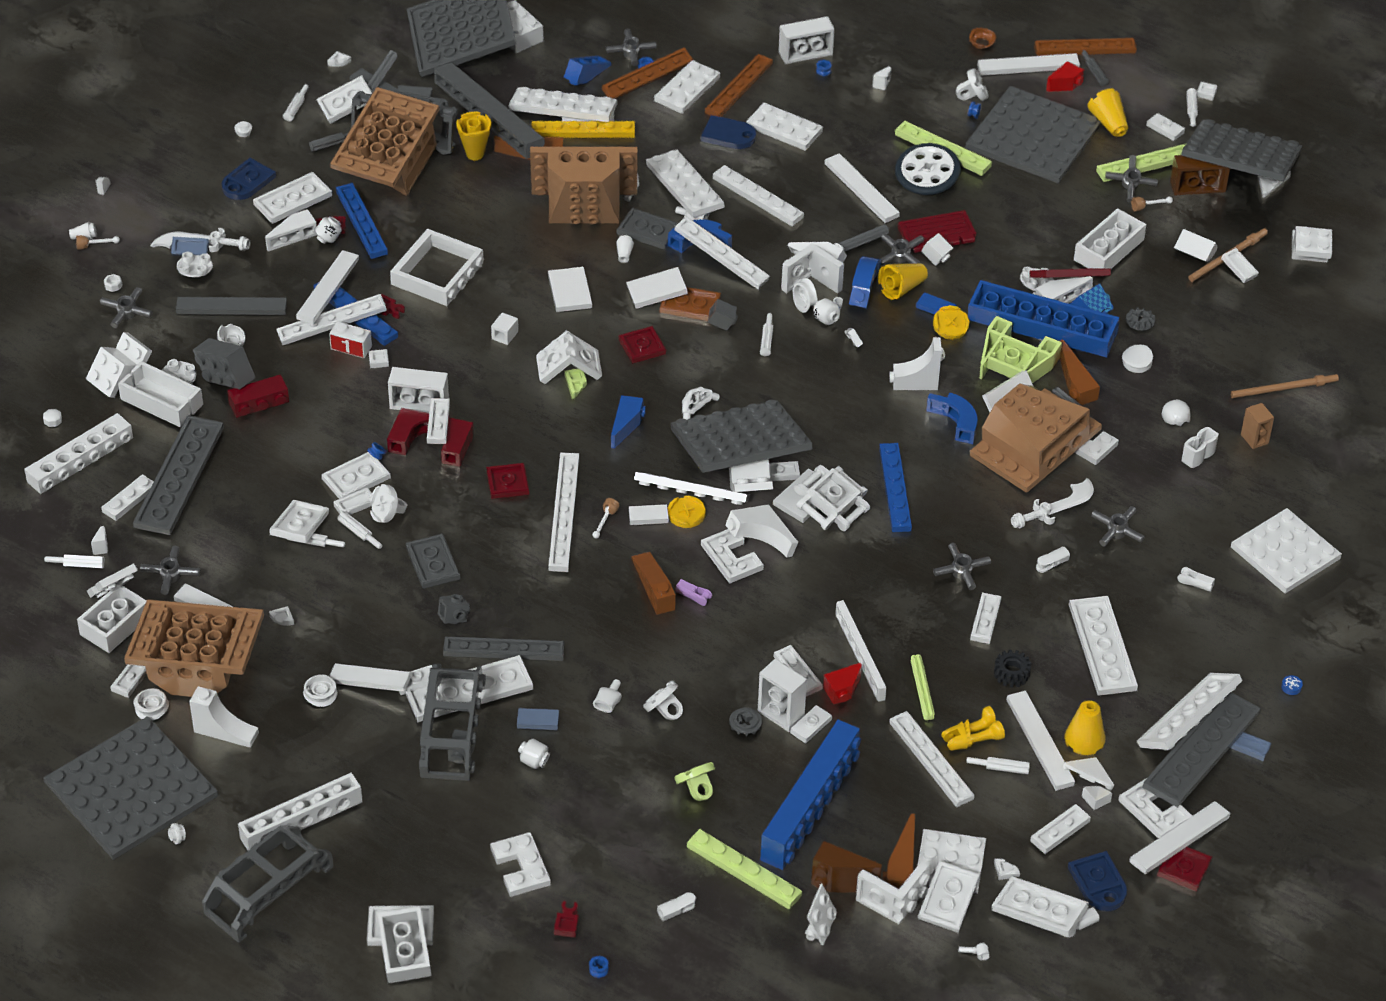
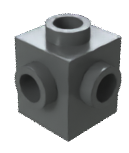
M453 594L440 597L438 615L444 624L467 622L470 604L463 595Z

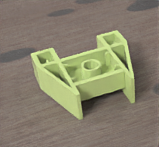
M996 316L987 330L979 379H983L989 369L1010 378L1026 370L1031 382L1034 383L1054 368L1061 357L1062 342L1045 336L1038 348L1012 338L1013 322Z

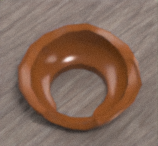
M975 28L969 34V39L976 48L985 49L994 44L996 35L989 29ZM986 39L989 44L984 46V44L976 43V40Z

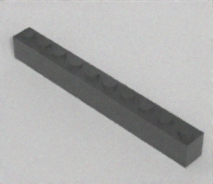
M453 63L434 68L435 83L469 112L477 111L483 116L486 114L491 119V130L524 158H530V147H544L545 141L541 135L483 89L477 82L472 80Z

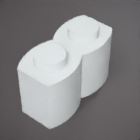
M1210 427L1201 429L1197 436L1191 437L1185 442L1182 462L1191 468L1199 466L1205 458L1215 453L1219 434Z

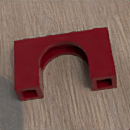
M401 408L387 438L388 452L406 456L412 441L417 436L428 432L429 413ZM449 417L447 440L441 449L443 464L461 466L474 436L473 422Z

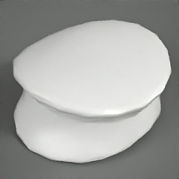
M808 278L802 279L793 287L794 303L798 310L803 313L807 312L810 307L813 308L818 302L814 284Z
M1145 345L1131 346L1122 355L1123 365L1128 371L1134 373L1146 372L1152 366V351Z
M327 675L313 676L304 684V697L312 705L318 707L329 706L335 701L337 696L336 683Z
M146 689L141 691L134 699L135 712L139 718L143 719L148 716L153 721L164 715L169 707V701L164 692L159 689Z

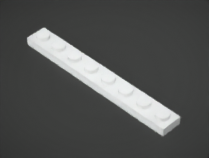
M560 453L549 571L568 572L579 453Z

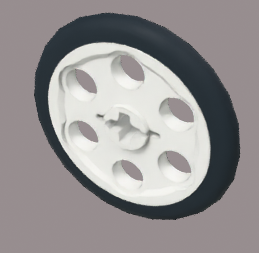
M921 143L908 148L900 155L895 166V175L899 183L908 191L920 195H935L944 192L955 184L961 171L959 159L954 152L946 146L936 143ZM918 155L925 156L923 159L916 158ZM936 155H939V156L942 157V158L939 159V160L933 159V157L936 156ZM908 166L915 167L912 171L906 170ZM943 167H948L950 170L947 172H943L940 169ZM916 178L922 179V181L919 183L914 182L913 180ZM935 178L940 180L938 183L931 182Z

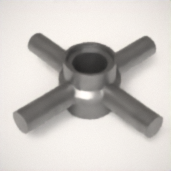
M626 29L624 31L626 38L623 45L606 46V52H624V56L631 59L632 65L637 66L639 51L656 49L657 45L656 42L639 43V39L632 36L631 30Z
M1135 155L1129 156V168L1124 174L1106 171L1105 178L1122 181L1123 187L1127 189V202L1130 203L1134 197V189L1139 184L1157 186L1158 179L1141 177V172L1136 168Z
M887 234L882 236V240L892 247V252L881 258V266L893 259L899 263L906 261L911 264L920 263L910 253L912 248L924 242V238L921 235L910 242L905 239L893 240Z
M136 287L130 296H121L117 301L104 297L101 298L100 304L117 309L118 314L111 322L113 328H117L123 319H132L136 314L148 318L152 317V311L136 307L135 301L142 292L141 288Z
M1130 506L1124 514L1116 513L1111 518L1096 510L1092 512L1091 517L1105 523L1108 528V532L1099 541L1102 546H1106L1112 538L1121 539L1125 535L1141 543L1143 542L1145 536L1129 528L1127 523L1136 512V508Z
M955 543L949 544L948 547L954 557L952 565L933 569L934 575L939 576L953 572L956 578L965 580L969 590H974L976 585L970 572L975 567L991 564L990 557L972 560L968 554L960 553Z
M172 546L170 557L164 558L160 565L141 564L140 572L160 573L163 579L161 593L164 595L169 593L171 583L178 581L180 575H200V568L180 567L177 561L180 549L178 546Z

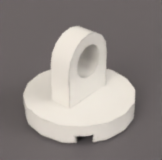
M976 69L968 70L969 80L957 86V97L960 100H968L977 95L981 101L988 99L987 88L985 85L982 86V78Z
M381 484L371 494L369 503L372 506V510H370V514L376 522L388 523L392 520L395 513H404L407 508V503L397 498L394 487Z
M671 680L666 684L667 687L659 689L643 704V707L647 712L656 707L663 717L668 720H675L682 715L683 707L673 695L678 685L675 681ZM669 704L676 707L675 715L669 714L667 709Z

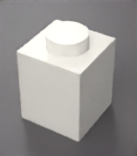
M938 233L925 244L921 252L937 266L940 262L945 263L951 257L950 252L953 247Z
M501 313L491 326L492 339L508 345L518 333V318Z

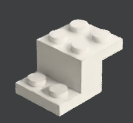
M1296 226V229L1292 232V259L1328 262V259H1331V229Z
M123 332L116 348L100 347L86 380L108 397L115 398L119 389L118 383L128 373L131 374V370L140 361L147 363L152 350L131 334Z
M769 459L729 467L730 489L732 491L743 492L773 489V482L770 480Z

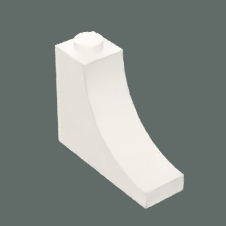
M933 338L929 349L917 359L893 365V371L889 373V381L893 382V390H938L942 352L941 338Z
M769 504L731 510L726 522V527L735 538L748 537L758 539L777 548L786 558L793 557L798 541Z
M198 686L189 701L194 732L251 748L259 733L258 727L247 724L231 714L221 703L217 691Z

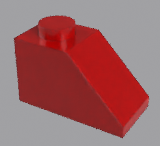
M1069 61L1065 62L1048 77L1046 90L1048 92L1073 91L1083 83L1084 69Z
M861 663L824 674L823 688L833 705L852 699L861 679Z

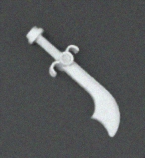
M218 228L219 232L214 231L210 235L187 232L166 233L155 239L150 246H164L171 249L173 237L209 239V244H211L209 246L210 252H217L223 247V244L239 246L241 251H245L250 247V239L244 236L240 240L225 238L224 229Z
M1086 478L1082 483L1071 484L1072 495L1051 504L1043 502L1039 506V499H1036L1033 504L1034 512L1025 515L1016 513L1011 517L1013 527L1023 528L1025 522L1036 518L1044 521L1046 524H1054L1055 517L1050 518V514L1084 503L1092 497L1094 492L1092 482Z

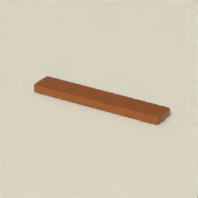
M1134 38L1035 41V50L1037 56L1082 55L1081 52L1083 50H1086L1088 55L1136 53Z
M684 47L603 85L602 90L607 97L617 99L686 67L693 59Z
M758 54L705 108V113L722 117L773 64V60Z

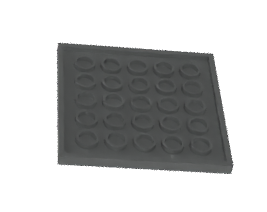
M431 0L407 9L421 77L434 73V68L448 63H453L454 65L462 64L516 45L507 0Z
M1010 86L966 142L965 149L1059 184L1102 123L1095 116Z
M1206 119L1202 120L1183 147L1181 155L1284 182L1301 152L1302 145H1299L1296 141L1290 140L1287 142L1277 136L1268 137L1261 132L1252 133L1248 132L1245 128L1236 129L1232 128L1229 124L1221 125L1213 120Z
M768 400L762 404H750L748 407L743 408L735 407L724 412L715 411L705 416L697 415L688 420L678 419L676 422L671 423V430L702 473L812 450V442L782 405L775 400Z
M148 716L43 777L44 783L113 860L218 797V791Z

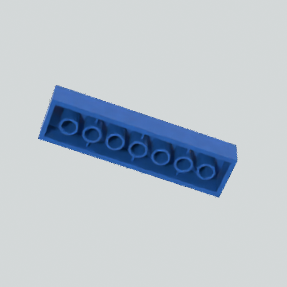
M980 280L968 305V318L970 321L990 325L994 318L998 316L1013 322L1012 332L1040 340H1043L1045 336L1057 341L1063 339L1070 348L1106 358L1119 327V317L982 280Z
M841 720L836 721L763 832L760 861L781 870L785 868L787 863L790 864L795 855L794 852L802 847L805 835L811 833L814 821L820 819L825 804L829 805L832 793L840 788L843 776L849 774L852 762L858 760L860 755L858 747L861 743V738L859 737L860 728Z

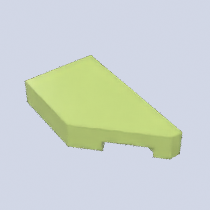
M579 368L565 370L572 399H574L585 388L587 380L584 372Z

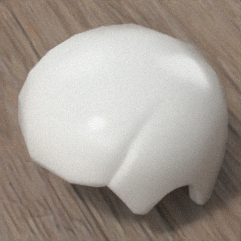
M231 323L227 326L221 325L217 331V339L219 341L243 346L245 343V333L238 326Z
M1179 399L1171 400L1164 405L1162 417L1170 425L1182 426L1184 422H1190L1191 412L1186 402Z

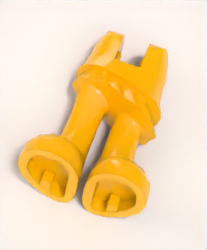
M987 706L982 710L981 719L969 723L967 719L964 724L961 721L959 724L943 731L941 735L943 740L948 742L947 746L950 751L968 749L974 742L1004 739L1005 731L1002 723L996 721L992 707ZM980 730H984V731H981V732H978V733L970 734V733H973V732H977V731H980Z

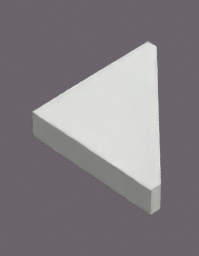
M1289 171L1284 182L1290 177L1291 171ZM1258 175L1262 197H1266L1283 183V181Z
M1096 757L1068 761L1063 765L1064 770H1073L1079 773L1080 777L1092 783L1096 781L1104 785L1107 790H1112L1114 787L1113 782Z

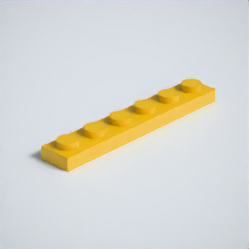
M532 121V128L542 137L635 138V121Z

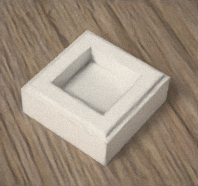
M1201 82L1197 91V97L1213 100L1217 91V85Z
M387 349L369 351L370 368L389 367Z

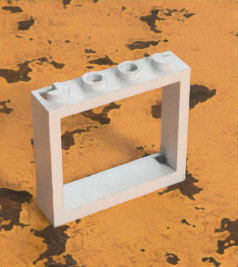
M427 229L390 271L391 285L447 306L456 298L458 292L464 289L469 279L474 277L475 272L482 267L484 261L483 250ZM432 246L468 260L445 288L409 275Z

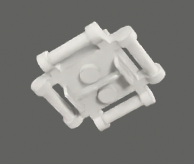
M818 465L807 479L794 487L798 495L804 496L798 501L796 507L800 510L803 509L821 524L820 527L824 530H827L835 522L840 530L846 531L854 520L870 509V505L863 499L868 489L864 486L861 487L843 472L844 469L840 466L829 471L824 466ZM819 477H822V478H821L820 480H818L811 488H808V487H809L812 483H814ZM810 501L812 504H814L818 509H820L824 514H826L828 518H824L820 513H818L814 508H812L808 504V502ZM853 504H856L858 506L849 516H847L846 518L842 517L847 511H849L850 507Z

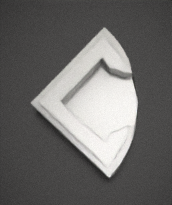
M336 51L328 60V65L333 67L344 66L351 62V57Z
M99 177L96 180L98 194L104 195L111 184L109 178Z
M849 328L845 331L848 339L851 338L854 346L859 347L863 344L854 328Z
M288 606L269 611V616L275 623L285 626L294 625V619Z
M994 859L999 880L1010 879L1011 876L1020 877V871L1015 865L1013 866L1005 862L1004 859Z

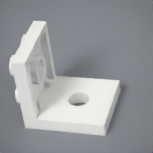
M811 243L783 263L781 290L788 293L796 283L812 276L838 294L842 291L844 263Z
M567 330L536 355L539 379L544 384L570 364L596 380L602 377L598 350Z
M921 861L900 889L862 870L858 875L856 901L900 924L909 912L912 913L914 911L917 901L920 898L923 899L927 894V882L930 877L928 874L929 865Z

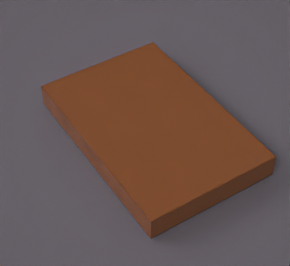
M686 287L688 294L664 300L660 305V313L708 321L709 310L717 299L720 300L721 293Z

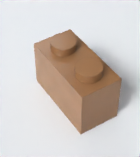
M1263 403L1252 405L1246 408L1241 435L1252 449L1269 444L1274 417Z

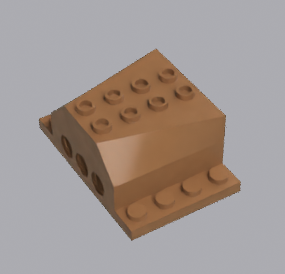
M376 87L331 161V168L390 186L407 196L437 146L432 122L440 110L439 105Z
M530 147L532 195H549V223H620V195H637V147Z
M1019 383L994 404L982 427V441L970 450V456L1027 493L1102 429V424L1090 417V409L1061 399L1045 388L1040 391L1034 386Z
M147 600L125 655V664L145 666L148 679L171 695L192 697L198 686L219 693L227 687L231 674H244L264 618V611L261 609Z

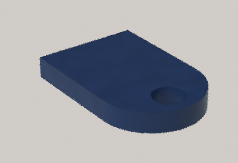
M714 115L710 116L701 135V142L733 149L748 148L756 140V130L752 125Z
M249 158L222 180V191L230 199L244 200L250 198L275 179L276 172Z
M1107 851L1068 862V869L1090 906L1101 911H1113L1123 905L1126 899L1127 887ZM1112 897L1115 901L1107 902L1104 898Z

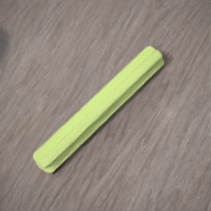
M919 654L912 655L911 665L923 717L926 721L933 720L935 713L922 656Z

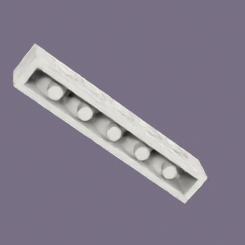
M118 413L25 468L27 482L40 494L51 489L71 475L133 439L131 424Z
M352 773L342 776L238 823L240 839L249 851L254 844L259 843L269 832L274 831L279 826H298L300 830L361 803V786Z

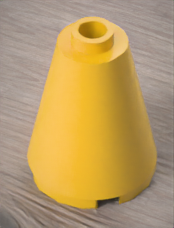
M1113 88L1098 92V97L1094 100L1091 98L1088 102L1089 111L1113 136L1121 137L1125 135L1128 125L1119 92Z
M477 111L464 113L457 120L456 127L467 157L476 161L484 156L491 129V119L486 114L485 116L480 115V112Z
M921 263L886 264L878 272V284L882 285L883 290L881 291L887 298L891 300L898 299L925 281L928 276V270Z
M1094 701L1082 702L1066 729L1064 737L1066 745L1073 748L1075 753L1093 755L1097 750L1104 747L1106 737L1100 706Z

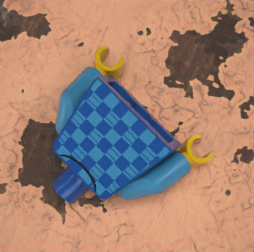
M1101 284L1079 295L1070 303L1106 314L1113 310L1110 295L1105 293Z

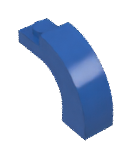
M692 220L732 248V235L721 230L722 224L711 220ZM675 227L668 233V247L680 253H683L688 247L693 245L692 242L676 232Z
M866 256L860 258L853 278L849 305L867 309L874 279L878 278L881 259Z
M950 392L948 397L929 393L926 411L953 419L957 423L955 440L973 444L976 437L978 420L973 406L961 396Z

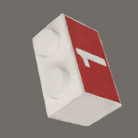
M337 321L329 333L332 350L365 358L372 347L371 331Z

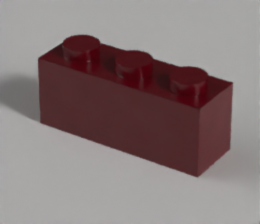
M281 374L246 384L241 389L233 388L227 390L229 404L236 418L289 402L288 388Z

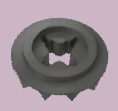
M1137 307L1135 310L1130 309V312L1127 313L1126 322L1133 329L1148 330L1155 323V315L1151 311H1146L1145 308L1141 310Z
M740 708L731 714L729 724L732 730L737 731L738 735L745 733L747 736L749 733L755 734L757 730H760L762 717L754 709ZM742 720L745 722H749V725H747L746 723L742 724Z

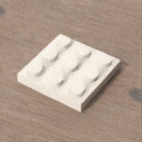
M924 829L918 865L921 861L929 865L928 874L930 877L927 886L931 884L939 861L981 875L986 838ZM980 876L976 888L974 890V893L978 894Z

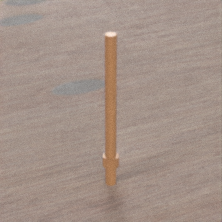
M1263 228L1257 233H1252L1246 240L1229 251L1237 248L1240 252L1250 245H1255L1259 242V239L1268 234V231ZM1222 255L1189 275V280L1193 282L1223 263Z
M1337 374L1328 376L1316 375L1314 378L1231 391V397L1238 398L1312 385L1317 387L1324 386L1325 383L1337 382L1339 377Z

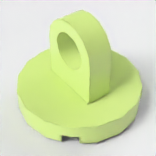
M713 762L706 763L685 773H680L674 778L677 784L686 781L692 797L697 801H704L712 795V785L707 773L715 770ZM699 785L705 789L704 796L698 792Z

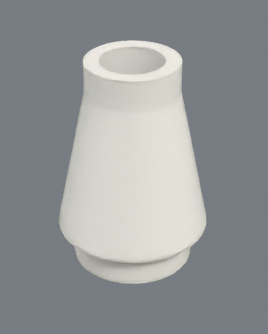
M87 222L74 229H69L71 240L76 239L77 235L86 236L88 239L97 237L94 223Z
M623 235L619 237L616 244L618 260L626 263L629 261L634 242L630 236Z

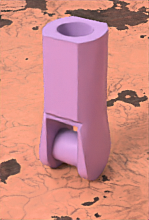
M682 579L676 585V593L688 597L702 606H705L707 599L712 597V593L708 589L697 587Z

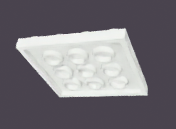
M1288 508L1231 543V548L1285 594L1341 559L1342 553Z

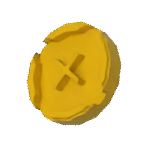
M943 306L934 315L933 327L938 335L945 339H959L968 331L969 318L965 311H961V308L957 306Z
M689 495L684 496V498H674L667 507L668 518L671 523L682 528L698 526L703 522L706 514L703 502Z

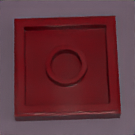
M653 326L619 335V341L632 364L666 354V348Z
M524 463L486 467L491 499L529 495Z
M1185 847L1161 864L1157 876L1197 892L1211 863L1212 856Z

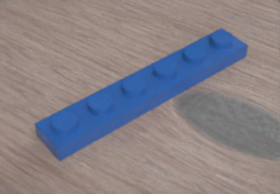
M353 183L336 187V193L370 258L388 255L387 248Z
M339 287L329 303L335 308H340L358 300ZM377 315L354 321L359 327L370 330L371 336L384 346L398 338V332Z
M883 443L879 445L891 529L892 532H910L912 525L899 444Z

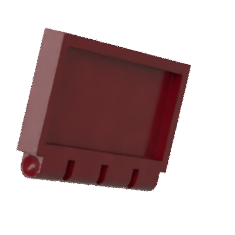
M965 210L898 222V229L903 239L910 242L920 235L924 238V242L911 249L913 253L921 252L925 244L938 233L951 246L960 245V241L962 244L973 243L976 238V231Z
M1111 268L1030 270V278L1111 275Z

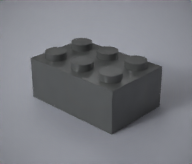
M208 338L193 349L195 360L201 368L202 376L208 382L241 389L256 378L243 346Z

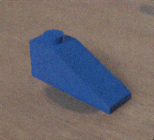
M601 56L570 58L564 78L570 80L569 82L573 85L587 83L610 67L612 62Z
M621 395L611 433V448L615 449L640 425L641 418L645 417L646 414L643 398Z

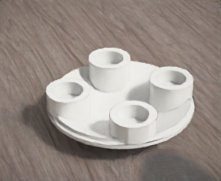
M184 252L182 258L177 262L178 272L187 277L206 275L213 267L211 257L207 253L193 255L191 252Z
M1024 267L1020 275L1021 282L1034 291L1040 285L1054 280L1053 277L1030 278V270H1049L1047 268Z
M172 359L162 369V371L189 384H192L196 379L195 366L187 362Z

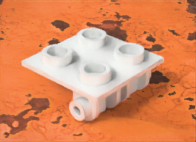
M820 884L807 918L810 925L805 932L808 940L819 939L821 945H824L837 914L836 908L833 906L823 884Z

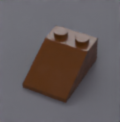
M1174 155L1170 179L1174 195L1225 193L1230 168L1182 155Z
M823 841L813 858L811 885L819 889L820 884H823L828 892L857 893L859 873L865 870L881 879L882 864Z

